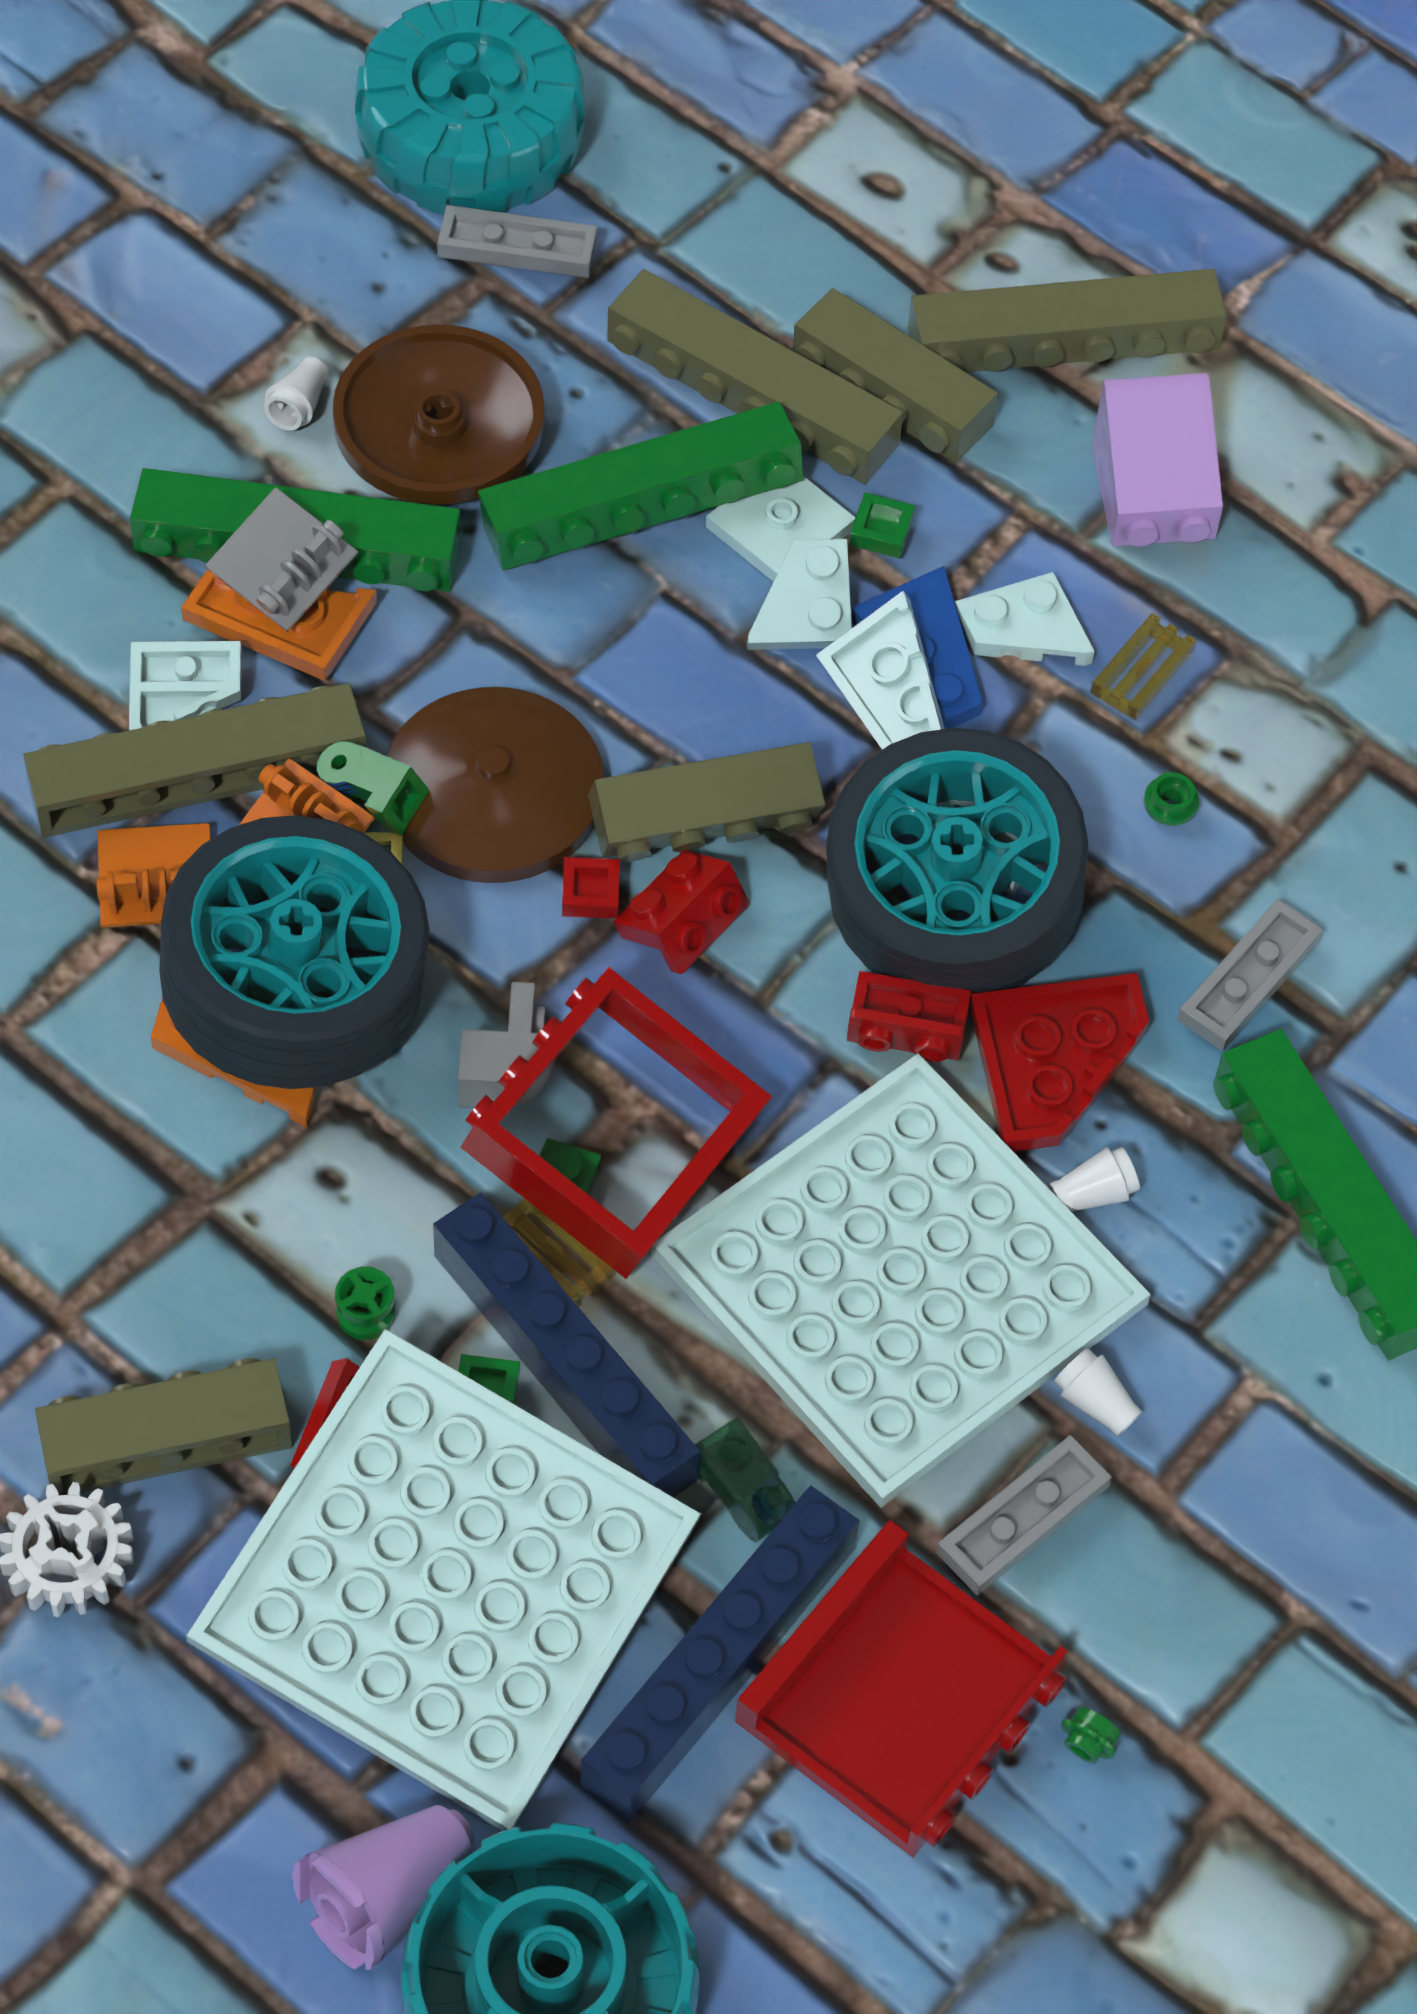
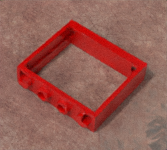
M608 967L595 983L586 977L565 1003L572 1010L562 1022L552 1016L532 1041V1044L538 1050L529 1061L521 1055L513 1061L498 1081L505 1089L495 1101L485 1095L465 1119L472 1126V1129L460 1148L623 1278L627 1279L650 1251L653 1244L662 1236L757 1118L772 1096ZM599 1008L730 1112L634 1231L500 1125Z

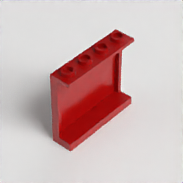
M889 1519L737 1699L735 1722L914 1858L926 1842L935 1847L947 1834L956 1819L951 1810L965 1795L973 1800L984 1788L994 1771L989 1766V1763L1001 1748L1010 1754L1021 1742L1031 1725L1026 1720V1717L1034 1707L1040 1703L1047 1708L1058 1696L1068 1679L1062 1674L1068 1650L1060 1645L1056 1652L1050 1656L906 1549L909 1533Z

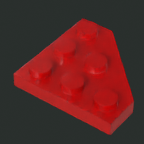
M1137 973L971 994L969 1002L970 1013L997 1130L1002 1141L1013 1152L1059 1146L1147 1033L1149 1018Z

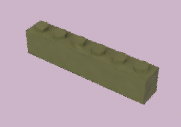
M642 269L608 307L607 341L612 343L619 351L639 358L655 367L665 377L682 382L698 391L708 401L719 403L735 413L779 401L801 442V451H805L827 463L834 471L841 475L850 476L866 485L900 444L903 411L645 269Z
M1215 269L913 295L911 296L908 334L909 337L966 373L978 371L997 372L1010 368L1050 367L1065 363L1102 362L1109 359L1149 358L1163 354L1202 353L1207 350H1218L1221 346L1227 314Z
M350 683L336 686H319L309 692L281 698L268 697L253 704L226 710L212 709L202 715L180 720L157 721L147 727L120 733H102L92 739L69 744H51L37 751L23 753L41 835L42 838L263 790L264 785L258 781V778L264 767L268 764H273L276 767L284 765L288 758L316 777H320L317 772V761L320 754L328 746L335 742L348 741L366 747V738Z

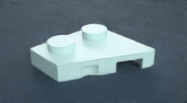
M847 539L793 540L749 632L747 650L826 648L852 629Z
M1053 572L955 601L963 634L974 655L989 657L1012 655L1021 660L1042 662L1043 654L1075 657V665L1086 666L1092 664L1094 649Z
M241 641L131 642L129 730L147 727L157 721H175L202 715L206 711L222 709L240 701L242 686Z

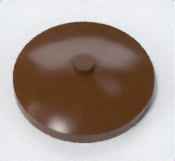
M421 325L386 335L371 343L352 359L342 373L334 393V433L338 447L349 466L376 489L399 499L415 503L441 505L461 503L478 499V490L514 480L532 461L540 446L544 431L543 392L540 382L528 362L511 346L500 339L463 326Z
M480 687L466 689L441 697L415 713L398 731L387 751V757L411 766L430 790L403 832V845L422 862L449 876L482 883H506L537 876L564 862V857H571L588 839L595 827L588 794L594 780L604 778L602 761L597 746L586 728L570 712L538 694L506 687Z

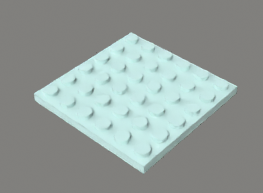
M919 1053L660 1237L651 1247L652 1257L880 1508L1058 1374L1083 1350L1092 1348L1147 1306L1151 1295Z
M384 1329L188 1632L186 1638L187 1642L501 1831L515 1827L697 1524L700 1513Z

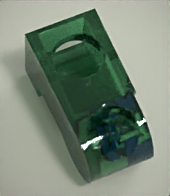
M736 1417L695 1444L700 1450L698 1479L701 1483L705 1481L729 1510L740 1530L750 1540L758 1542L772 1532L795 1504V1501L786 1485L778 1476L779 1472L739 1417Z

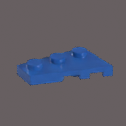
M944 566L853 606L851 620L857 625L904 590L911 601L944 728H954L981 715L983 701Z

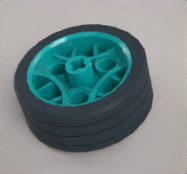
M948 728L920 732L888 745L864 762L846 783L830 816L826 844L828 889L832 915L845 943L860 961L875 974L914 980L927 985L971 990V994L1012 989L1026 983L1049 966L1069 942L1082 912L1088 853V837L1083 811L1069 783L1047 759L1021 742L993 732ZM952 800L972 802V806L961 808L938 807V802ZM1005 832L1015 835L1017 839L1010 843H1001L996 841L993 836ZM903 834H911L917 836L920 840L914 844L905 845L897 842L895 839ZM1045 862L1046 873L1037 868L1036 865ZM869 865L878 868V870L870 875L866 867ZM1012 881L1033 894L1026 904L1015 902L1000 895ZM902 883L914 898L892 907L883 895ZM951 910H964L971 916L966 920L954 921L947 918L945 914Z
M298 815L260 818L231 827L202 844L180 867L166 893L161 920L159 965L163 1002L176 1030L198 1055L223 1072L248 1082L285 1089H301L328 1086L358 1076L389 1055L406 1036L419 1009L430 932L425 901L411 873L393 853L361 831L332 820ZM269 898V900L260 902V903H258V904L249 905L250 903H254V902H257V901H260V900ZM317 908H325L331 911L320 912ZM237 947L242 948L245 951L232 952L227 949ZM346 948L380 952L382 956L349 958ZM318 992H324L332 996L324 998L318 997L313 994ZM246 995H250V996L256 997V998H258V999H261V1000H263V1001H266V1002H268L270 1005H267V1004H265V1003H262V1002H259V1001H257V1000H254V999H251V998H249V997H246Z

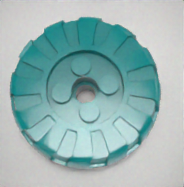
M451 0L436 4L426 2L403 12L402 18L394 22L387 29L383 27L367 46L365 66L361 65L358 68L355 87V118L365 158L370 157L373 161L375 175L396 195L400 193L416 202L417 207L443 215L446 205L505 213L506 209L521 204L529 205L554 189L555 181L562 174L567 175L576 160L582 141L586 115L585 86L582 71L577 65L575 51L568 40L556 27L548 26L541 21L540 15L536 12L509 1L504 4L488 0Z
M552 1823L549 1829L522 1832L521 1827L518 1826L481 1840V1848L459 1863L453 1859L440 1872L426 1891L425 1901L411 1922L405 1941L401 1968V1992L405 2014H696L700 1994L698 1947L690 1919L680 1897L676 1892H672L660 1876L657 1866L645 1855L626 1842L622 1841L617 1845L597 1837L594 1828L576 1824ZM546 1964L561 1965L566 1969L565 1973L555 1978H545L535 1972L539 1966Z

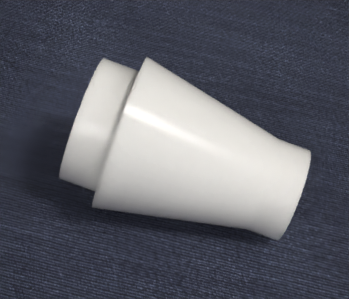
M305 357L296 368L269 387L265 394L264 411L268 419L274 425L284 430H296L301 426L307 425L312 419L323 385L329 378L327 366L315 357Z
M1106 1147L1061 1179L1049 1183V1188L1073 1212L1129 1201V1194L1139 1191L1140 1184L1134 1166L1124 1148L1121 1147L1110 1151Z
M1086 1348L1075 1357L1054 1380L1063 1390L1060 1395L1062 1398L1109 1428L1117 1437L1143 1412L1133 1402L1104 1355L1101 1354L1097 1357L1089 1348Z

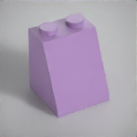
M1208 373L1103 380L1092 440V451L1112 546L1132 545L1142 547L1152 543L1178 541L1195 543L1206 539H1216L1223 503Z

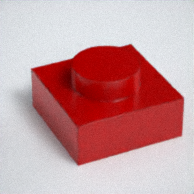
M564 857L562 917L617 918L620 859Z

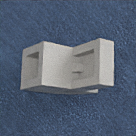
M512 982L508 1032L462 1029L458 1070L459 1108H474L485 1095L495 1101L505 1089L498 1081L519 1055L529 1061L538 1050L532 1044V1041L545 1025V1006L535 1005V983ZM554 1062L516 1106L528 1102L542 1091L551 1077Z

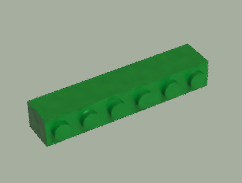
M777 401L478 490L483 528L502 571L523 564H529L536 560L582 548L593 543L803 481L801 442L782 405Z
M142 468L130 515L134 551L145 552L157 557L176 556L199 559L207 563L276 487L322 524L327 520L335 523L344 533L341 539L358 551V554L337 578L358 580L365 584L383 583L406 586L419 591L437 590L451 592L461 543L460 509Z
M1282 1028L1222 1053L1213 1081L1214 1092L1219 1103L1225 1110H1232L1242 1126V1136L1247 1148L1254 1156L1260 1155L1269 1169L1275 1193L1281 1201L1285 1203L1289 1201L1300 1219V1230L1305 1241L1312 1249L1318 1248L1327 1262L1332 1284L1341 1296H1348L1359 1314V1324L1364 1336L1371 1344H1378L1388 1361L1416 1349L1417 1240Z

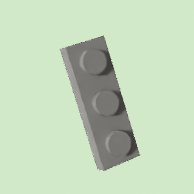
M446 205L437 243L438 257L589 278L597 242V226Z
M1277 899L1179 1009L1177 1021L1223 1052L1320 942L1324 929Z
M1069 1435L938 1542L936 1553L978 1596L1109 1488L1112 1476Z

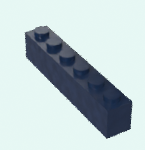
M481 1192L433 1223L435 1258L601 1456L673 1498L698 1481L700 1450Z
M810 1485L581 1759L580 1787L630 1824L853 1553L860 1520Z

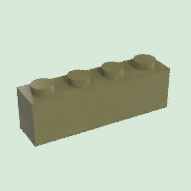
M834 288L826 293L794 325L792 351L903 411L901 429L919 439L930 451L940 453L954 463H957L993 427L998 392Z
M811 742L595 779L588 794L601 856L606 858L618 855L620 862L640 860L650 856L651 849L672 846L673 852L695 850L704 846L705 840L723 836L726 837V841L729 843L742 842L757 837L759 835L758 830L779 827L781 833L801 831L812 826V821L817 819L825 806Z
M256 1358L241 1359L230 1364L228 1368L206 1373L193 1370L183 1371L171 1376L167 1381L143 1386L138 1383L121 1384L105 1394L86 1398L74 1395L63 1396L51 1401L47 1406L35 1408L49 1484L55 1486L59 1496L68 1494L72 1482H79L82 1493L96 1490L97 1488L111 1487L292 1448L290 1423L275 1358L263 1361Z

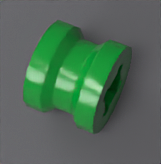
M360 1266L349 1270L339 1279L335 1288L336 1317L340 1328L348 1336L357 1340H373L379 1338L384 1329L389 1331L395 1321L394 1287L391 1279L383 1271L374 1267ZM357 1305L366 1307L369 1312L356 1310Z

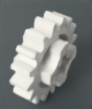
M72 1482L68 1494L59 1496L55 1486L49 1484L46 1487L47 1499L39 1502L35 1497L27 1494L23 1497L27 1512L24 1515L9 1512L6 1516L9 1529L13 1533L0 1534V1550L5 1553V1555L0 1557L3 1576H11L8 1582L14 1596L28 1591L27 1601L30 1609L35 1611L42 1606L44 1601H49L53 1616L60 1617L64 1611L65 1604L74 1603L79 1615L86 1614L87 1599L94 1596L97 1601L104 1605L109 1602L106 1588L109 1583L121 1587L125 1585V1572L120 1566L132 1565L134 1563L133 1549L127 1545L133 1541L130 1523H121L124 1518L122 1508L118 1502L104 1508L105 1498L103 1490L97 1488L88 1498H85L81 1495L79 1482ZM36 1533L38 1535V1542L28 1549L30 1556L26 1558L28 1543L33 1534ZM54 1539L59 1543L60 1548L56 1549ZM107 1540L106 1553L101 1563L97 1566L94 1562L95 1555L104 1549L102 1542ZM62 1546H65L69 1551L77 1549L79 1560L72 1552L68 1553Z

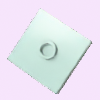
M803 476V481L718 506L706 516V528L774 582L793 540L844 539L850 534L856 517Z

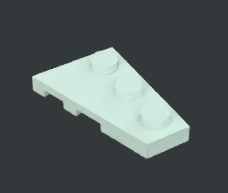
M904 590L816 655L882 750L894 742L920 732L945 729L911 601Z

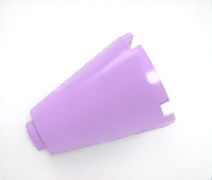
M434 1805L307 1854L294 1864L292 1879L295 1894L299 1903L310 1898L318 1916L309 1923L327 1948L348 1967L357 1969L366 1963L365 1971L370 1970L385 1958L409 1930L411 1922L425 1901L426 1891L440 1872L453 1859L459 1863L472 1854L471 1842L474 1838L472 1829L464 1816L454 1809L447 1810L440 1805Z

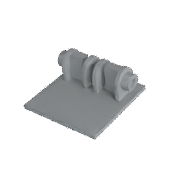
M275 487L207 562L205 568L288 633L354 559L358 551L341 539L344 533L335 523L327 520L322 524Z

